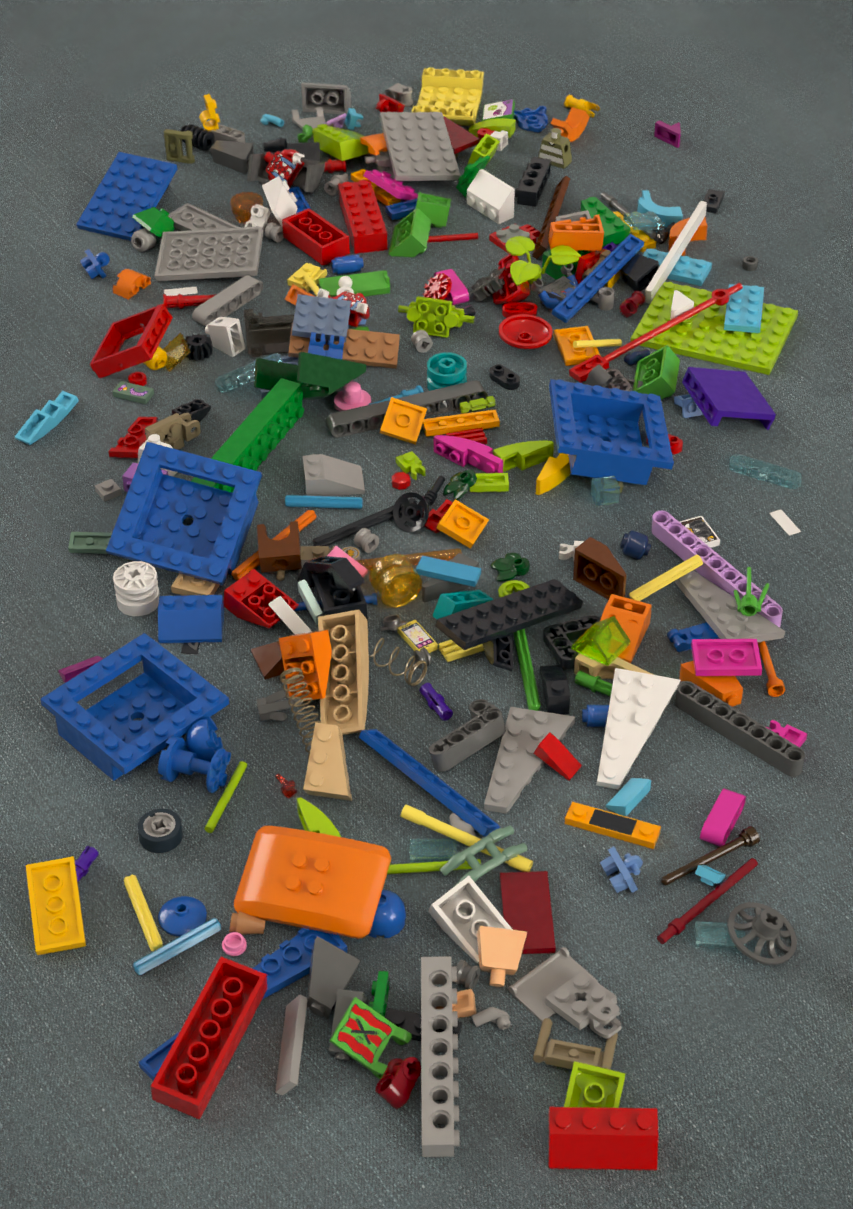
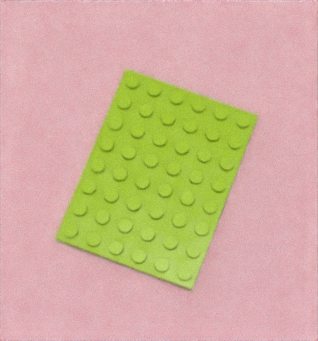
M664 282L631 336V341L670 321L674 290H678L692 300L694 307L710 299L712 292L705 289L692 288L687 285L683 286L672 282ZM727 303L722 306L714 304L639 346L659 350L668 345L678 355L770 375L798 317V310L763 303L760 333L724 330Z

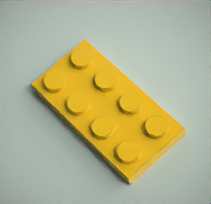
M74 856L26 865L36 954L42 955L85 947L86 941Z

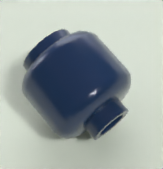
M631 530L628 534H624L620 548L625 556L640 560L643 555H648L651 544L648 543L647 535Z

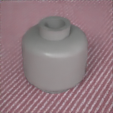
M146 228L134 232L131 242L137 251L145 252L156 245V236Z

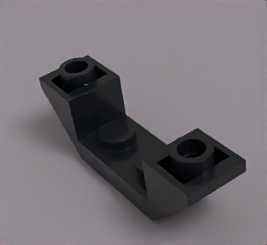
M319 556L305 562L297 580V583L306 580L308 586L312 588L315 587L312 574L328 572L329 575H333L336 588L345 589L346 592L358 589L357 586L365 583L364 578L347 558Z

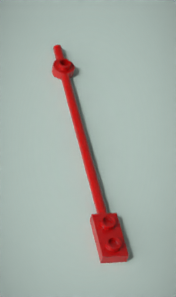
M737 283L726 290H714L711 293L710 299L604 357L597 354L569 369V375L580 383L586 381L588 374L597 365H601L606 370L609 368V362L695 314L714 304L718 306L725 305L729 302L730 295L743 289L742 284Z

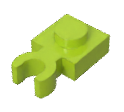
M413 451L396 457V464L403 472H411L412 479H417V473L422 474L423 477L425 476V467L422 466V461Z

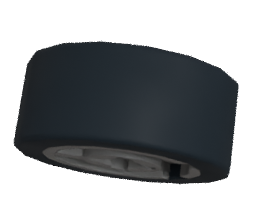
M153 809L145 813L137 825L140 844L144 849L153 853L169 852L175 849L183 838L181 819L177 813L169 809Z

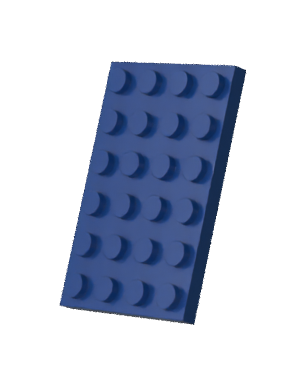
M118 152L76 224L77 228L131 241L134 232L144 228L132 216L149 208H156L178 169L177 165Z

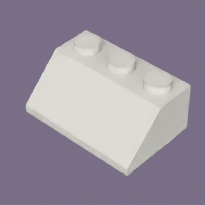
M481 169L467 189V204L497 224H501L514 218V188Z

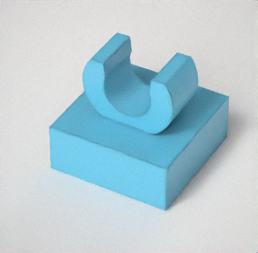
M349 108L345 124L348 129L354 130L355 126L361 127L360 122H357V120H363V116L357 114L355 109Z

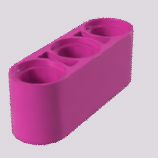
M453 269L434 273V277L436 273H444L451 278L452 287L446 297L447 301H452V305L469 301L468 290Z
M723 788L702 827L700 840L719 847L725 845L743 810L746 796Z

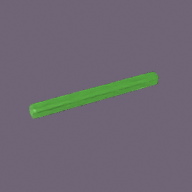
M524 628L513 632L528 709L540 711V700Z

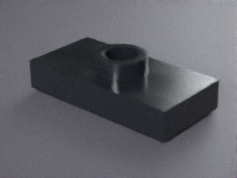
M708 189L703 200L707 202L706 212L717 213L725 192Z

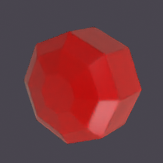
M396 472L392 475V487L403 490L410 486L409 474Z

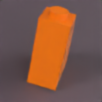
M693 661L681 664L679 678L681 682H692L732 707L741 704L743 687L735 676H695Z

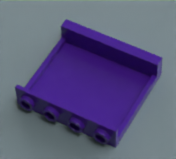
M697 367L687 368L682 384L711 426H718L722 417L759 419L766 430L770 429L776 414L746 372Z

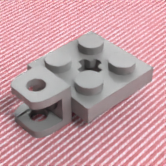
M582 971L545 997L548 1007L579 1030L590 1024L592 1031L608 1039L622 1029L621 1022L616 1018V1016L620 1015L619 1007L616 1005V995ZM606 1025L613 1026L611 1029L603 1028Z

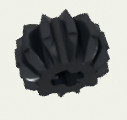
M192 334V336H187L183 340V353L189 360L203 361L204 358L208 359L212 354V341L206 334Z

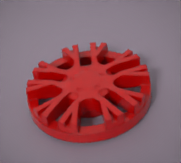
M436 273L434 278L430 277V280L428 279L429 283L424 286L425 293H423V297L444 300L452 287L451 278L444 273Z

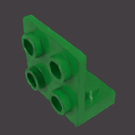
M489 155L478 158L473 164L469 163L464 168V174L459 177L456 188L466 199L467 189L479 170H484L490 159Z

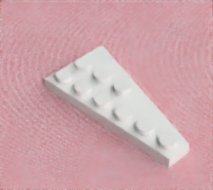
M615 668L596 786L619 790L681 680Z

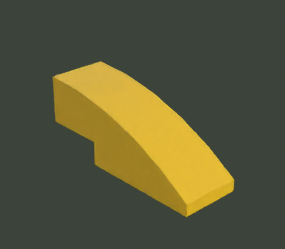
M559 453L557 458L549 456L536 480V495H541L551 490L571 474L568 454Z

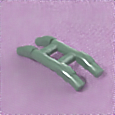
M509 825L490 832L483 839L462 852H458L440 868V871L443 875L447 876L451 871L467 861L473 870L466 873L453 888L468 876L475 882L478 878L505 861H509L517 857V855L526 852L527 845L525 843L513 845L504 849L502 853L498 850L495 843L504 839V837L514 834L513 827ZM486 848L493 858L481 865L474 855Z

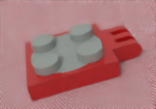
M515 223L489 234V240L507 252L506 242L509 238L524 236L530 238L536 244V238L539 236L540 231L529 224L520 227Z

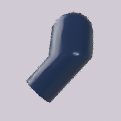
M643 349L632 354L627 353L624 356V362L628 363V365H634L639 360L650 355V351Z

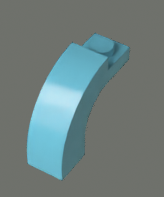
M649 190L642 191V197H639L637 215L645 224L667 227L672 222L676 224L683 220L680 207L659 206L651 200Z

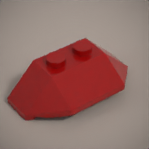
M509 254L499 261L498 269L500 270L503 267L505 269L498 277L505 281V285L493 294L495 305L519 302L531 295L528 281L517 286L511 277L510 267L512 263L519 260L518 256Z

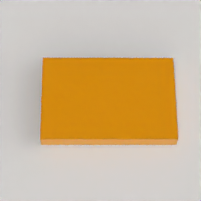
M588 326L553 330V336L565 366L578 365L597 354L601 356L597 347H573L574 341L594 340Z

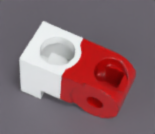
M488 128L478 130L480 141L486 133L500 141L497 147L498 151H502L508 145V131H491Z

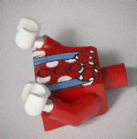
M288 149L282 152L277 151L274 155L271 152H267L264 160L269 163L266 168L269 180L271 181L279 176L282 181L285 180L290 188L305 164L300 161L301 157L305 155L300 154L296 150Z
M319 289L317 297L351 301L348 325L357 327L362 318L368 319L370 317L369 307L366 304L367 300L363 294H353L346 291L337 296L330 297L329 291Z

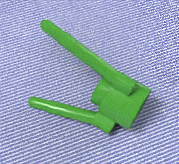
M747 567L746 595L740 599L738 591H733L738 605L737 611L745 616H753L761 611V605L769 588V583H766L759 600L751 594V567Z

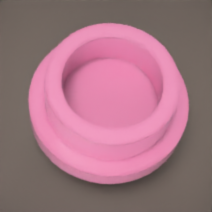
M237 932L227 934L222 942V949L229 956H238L247 947L246 939Z

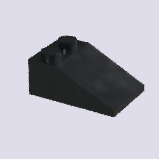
M328 572L312 574L323 616L360 610L368 623L367 603L360 585L357 586L358 589L346 592L345 589L336 588L334 577L329 575Z

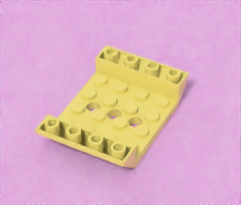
M424 68L420 96L417 106H413L412 112H442L443 116L457 125H474L482 97L484 72L478 70L464 71L462 69Z

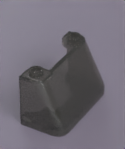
M253 309L244 310L248 354L253 357H260L262 355L289 353L291 328L295 314L262 317V313H258L259 316L255 315Z

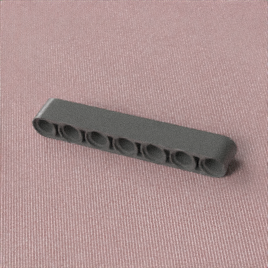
M689 681L680 682L676 690V707L784 774L791 777L801 775L805 760L804 750Z

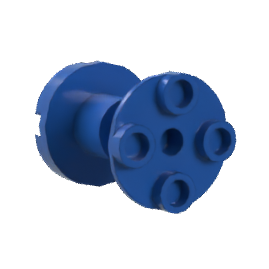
M171 736L166 741L169 746L167 750L162 749L158 764V773L163 775L160 777L162 780L173 782L179 773L192 775L194 772L207 775L206 786L210 793L216 792L219 786H225L228 777L225 771L231 759L230 752L220 748L214 754L211 762L198 759L196 753L186 751L185 740L181 737Z

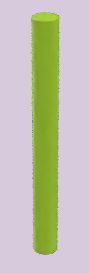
M240 761L204 828L206 832L213 833L247 768L246 762Z
M448 861L392 864L389 866L387 874L440 871V868ZM465 861L463 864H461L454 870H464L472 868L467 863V861Z

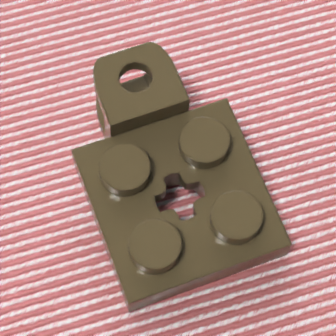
M175 413L146 427L145 433L146 440L150 435L157 434L160 436V442L169 444L173 449L178 450L185 447L184 440L190 441L196 438L201 433L200 422L197 420L191 421L189 413L181 415Z

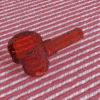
M279 773L275 775V778L283 784L281 791L285 797L291 798L297 793L293 780L288 782Z

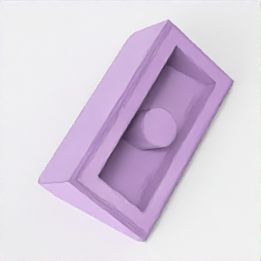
M344 113L324 124L342 128L347 114Z

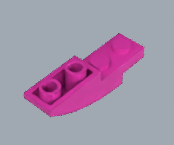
M444 435L434 436V452L462 467L470 464L486 473H503V460L493 455V448L465 438Z

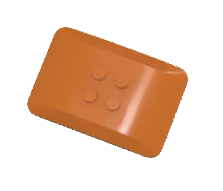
M263 826L255 835L236 893L234 908L237 913L240 911L266 921L361 939L366 937L372 928L391 862L390 852L383 846L292 828Z

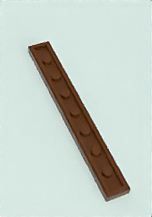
M564 176L556 185L532 257L538 259L547 249L550 224L556 221V217L559 214L570 182L568 176Z

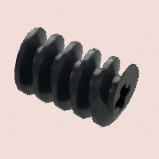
M193 124L185 125L180 130L192 132L193 138L191 141L194 147L207 151L214 143L213 132Z

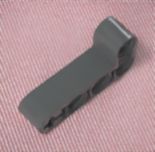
M484 699L471 702L469 710L472 719L430 746L429 752L434 769L439 772L447 771L502 736L506 732L501 710Z

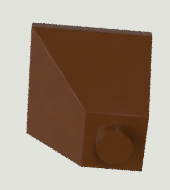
M279 641L251 649L252 656L264 680L280 676L284 672Z

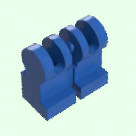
M311 332L308 353L342 359L345 337L340 336L339 343L335 345L334 335H331L328 341V351L323 350L324 345H326L325 334L322 333L320 342H317L315 340L316 332Z

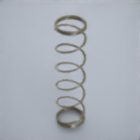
M381 638L374 648V653L369 658L373 656L374 663L378 667L389 665L390 673L393 676L404 674L406 683L409 685H418L425 677L427 663L420 660L414 664L415 656H411L406 664L405 671L401 674H394L391 671L390 663L398 656L400 648L396 647L393 650L389 663L386 665L377 664L375 654L380 651L384 644V638ZM381 640H383L381 646H380L379 649L376 651V648H377L379 642H380ZM398 649L395 657L392 659L394 652ZM413 658L411 665L408 667L410 660ZM423 663L424 668L421 676L416 682L411 683L413 672ZM411 668V670H410V672H409V674H408V681H407L406 672Z

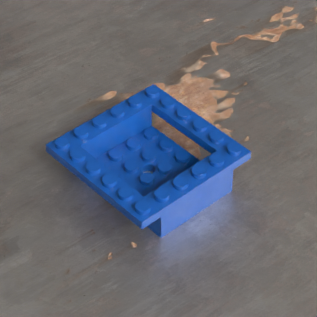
M550 379L549 391L557 452L568 454L571 474L647 485L653 467L672 470L674 461L660 396ZM641 412L643 413L649 448L642 447L638 425Z
M146 442L106 552L118 557L142 561L154 567L223 585L227 574L232 575V571L236 568L259 503L256 492L262 473ZM161 468L234 487V491L232 493L165 475L162 473ZM186 518L194 519L193 523L189 526L183 524Z
M143 633L42 697L41 704L55 716L59 735L114 781L168 746L169 744L166 741L171 736H183L193 723L211 717L229 705V698L147 634ZM142 661L144 673L87 710L77 703ZM136 718H142L141 721L134 720V719H136Z

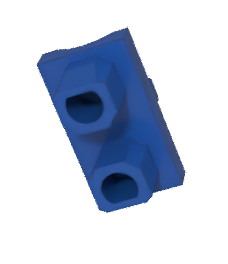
M90 249L86 250L87 256L80 260L82 266L91 279L99 274L103 279L106 277V274L101 267L109 263L110 258L108 254L101 252L94 257Z

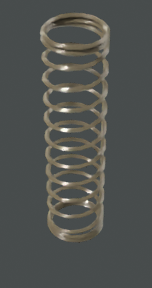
M290 668L284 671L279 678L284 683L283 689L286 690L285 695L289 698V705L292 706L291 712L295 714L296 726L301 729L299 734L303 737L302 743L306 745L305 751L309 753V760L310 751L307 750L308 745L311 746L312 740L309 743H305L304 739L313 737V735H308L313 733L314 730L305 736L301 732L302 730L315 728V726L305 727L315 722L321 723V721H313L302 728L299 727L300 722L314 720L318 714L311 713L300 720L296 719L297 714L309 713L315 709V706L309 705L297 712L293 711L294 707L305 706L311 703L313 699L308 697L297 701L294 705L290 703L291 699L303 698L310 693L309 690H302L291 697L288 696V691H298L307 685L306 682L297 683L304 678L302 669ZM291 672H300L298 675L292 676L291 678L282 679L285 675ZM297 683L289 689L285 688V684ZM305 684L301 688L290 690L297 685ZM308 692V693H306L305 695H302V696H299V697H294L295 695H297V694H299V693ZM310 699L307 703L297 705L301 701ZM313 707L309 711L299 713L306 708ZM316 715L315 717H313V718H311V719L303 720L304 718H306V717H308V716Z

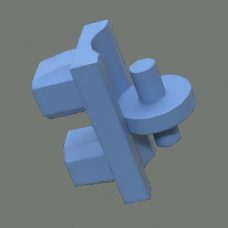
M614 846L608 849L610 856L602 860L600 864L607 876L618 870L620 871L619 874L609 879L615 891L618 893L628 887L632 893L638 890L630 873L634 875L640 874L639 869L643 864L642 859L637 855L631 856L628 853L624 856L625 861L623 862Z

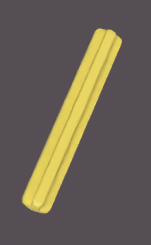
M694 555L629 593L630 599L641 601L703 565L701 557Z
M126 876L124 878V885L150 950L155 951L163 946L162 939L136 876Z

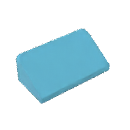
M631 778L608 802L606 808L619 815L627 816L648 794L651 789V780Z

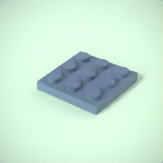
M298 294L292 336L310 338L311 332H316V339H321L323 333L326 340H330L331 335H334V341L339 342L340 336H344V342H346L351 301Z

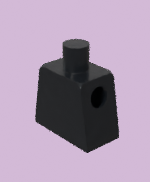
M635 254L620 269L622 280L634 291L641 292L649 285L660 265L657 260Z

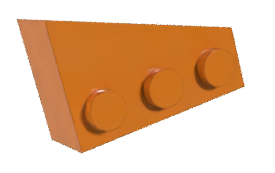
M594 215L592 219L581 217L579 221L571 222L570 219L551 222L548 239L550 249L565 245L573 248L575 251H601L604 230L600 216Z

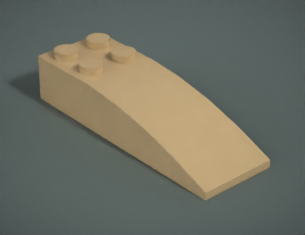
M360 610L318 617V630H328L332 649L326 696L320 699L321 723L338 725L342 735L361 732L365 730L368 703L369 652L367 619Z

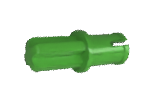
M583 671L577 673L575 684L587 687L594 693L598 691L611 697V683L601 680L600 676L595 677Z

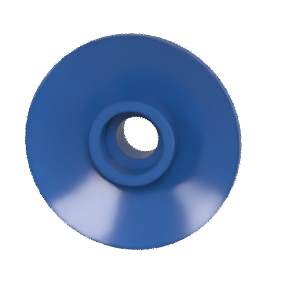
M188 896L169 900L161 907L158 914L160 927L166 933L173 936L186 934L204 924L207 918L206 908L203 903L196 898Z

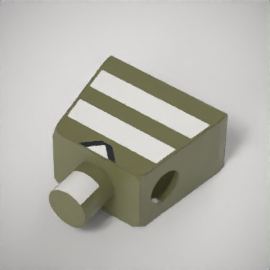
M553 128L551 133L542 139L538 158L551 159V165L565 169L572 162L570 140L567 137L561 136V129Z

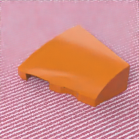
M383 133L360 137V143L368 146L369 153L379 155V152L388 151Z

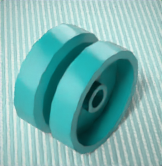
M451 352L439 353L430 357L427 361V388L429 391L466 383L467 361L464 357Z

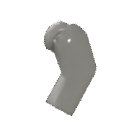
M455 813L449 816L451 826L475 836L474 828L471 824L462 821Z
M489 1007L472 1015L476 1027L490 1021L497 1024L499 1029L505 1030L511 1024L509 1014L495 1007Z

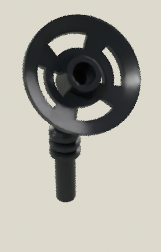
M439 476L431 490H428L424 497L418 493L408 492L396 500L393 507V518L401 530L416 532L424 527L429 517V505H433L438 497L437 493L445 482V478ZM408 498H417L420 501L418 504L410 503ZM403 504L402 517L400 518V507ZM407 521L416 522V526L408 527L405 523Z

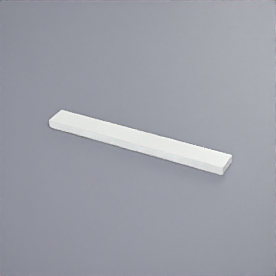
M701 201L645 289V303L650 304L657 291L666 281L706 216L707 202Z

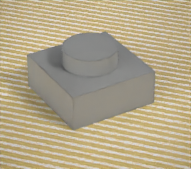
M113 479L95 485V492L104 502L122 495L121 488Z

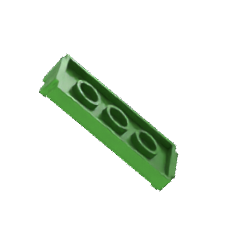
M387 271L344 275L352 279L351 288L354 294L361 293L365 297L390 293V279ZM343 276L319 279V289L329 291L330 297L337 296V290L340 288L339 279Z

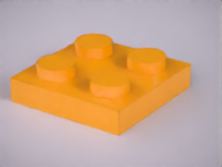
M391 397L380 433L416 445L427 408Z
M455 499L439 522L437 529L471 549L489 519Z

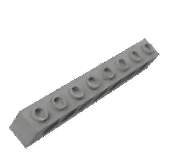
M421 957L422 1157H454V1146H460L459 1130H454V1122H459V1105H454V1097H459V1081H453V1073H458V1057H453V1050H458V1034H453V1027H458L457 1011H452V1004H457V989H452V982H457V966H452L451 957ZM437 984H442V985H444V986L437 987V986H435V985H437ZM438 1006L444 1007L443 1009H435ZM437 1029H443V1030H445V1031H443V1032H436L435 1030H437ZM437 1052L445 1053L442 1056L435 1055ZM441 1075V1076H444L445 1078L439 1080V1079H436L435 1077ZM439 1099H443V1100H445L446 1102H445V1103H442V1104H438V1103H436L435 1101H436V1100H439ZM437 1124H445L446 1127H444V1128H437V1127H435V1125H437Z

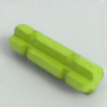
M488 396L485 399L470 400L469 403L467 401L461 402L459 408L461 413H468L469 410L472 412L486 409V406L488 408L495 406V399L493 396Z

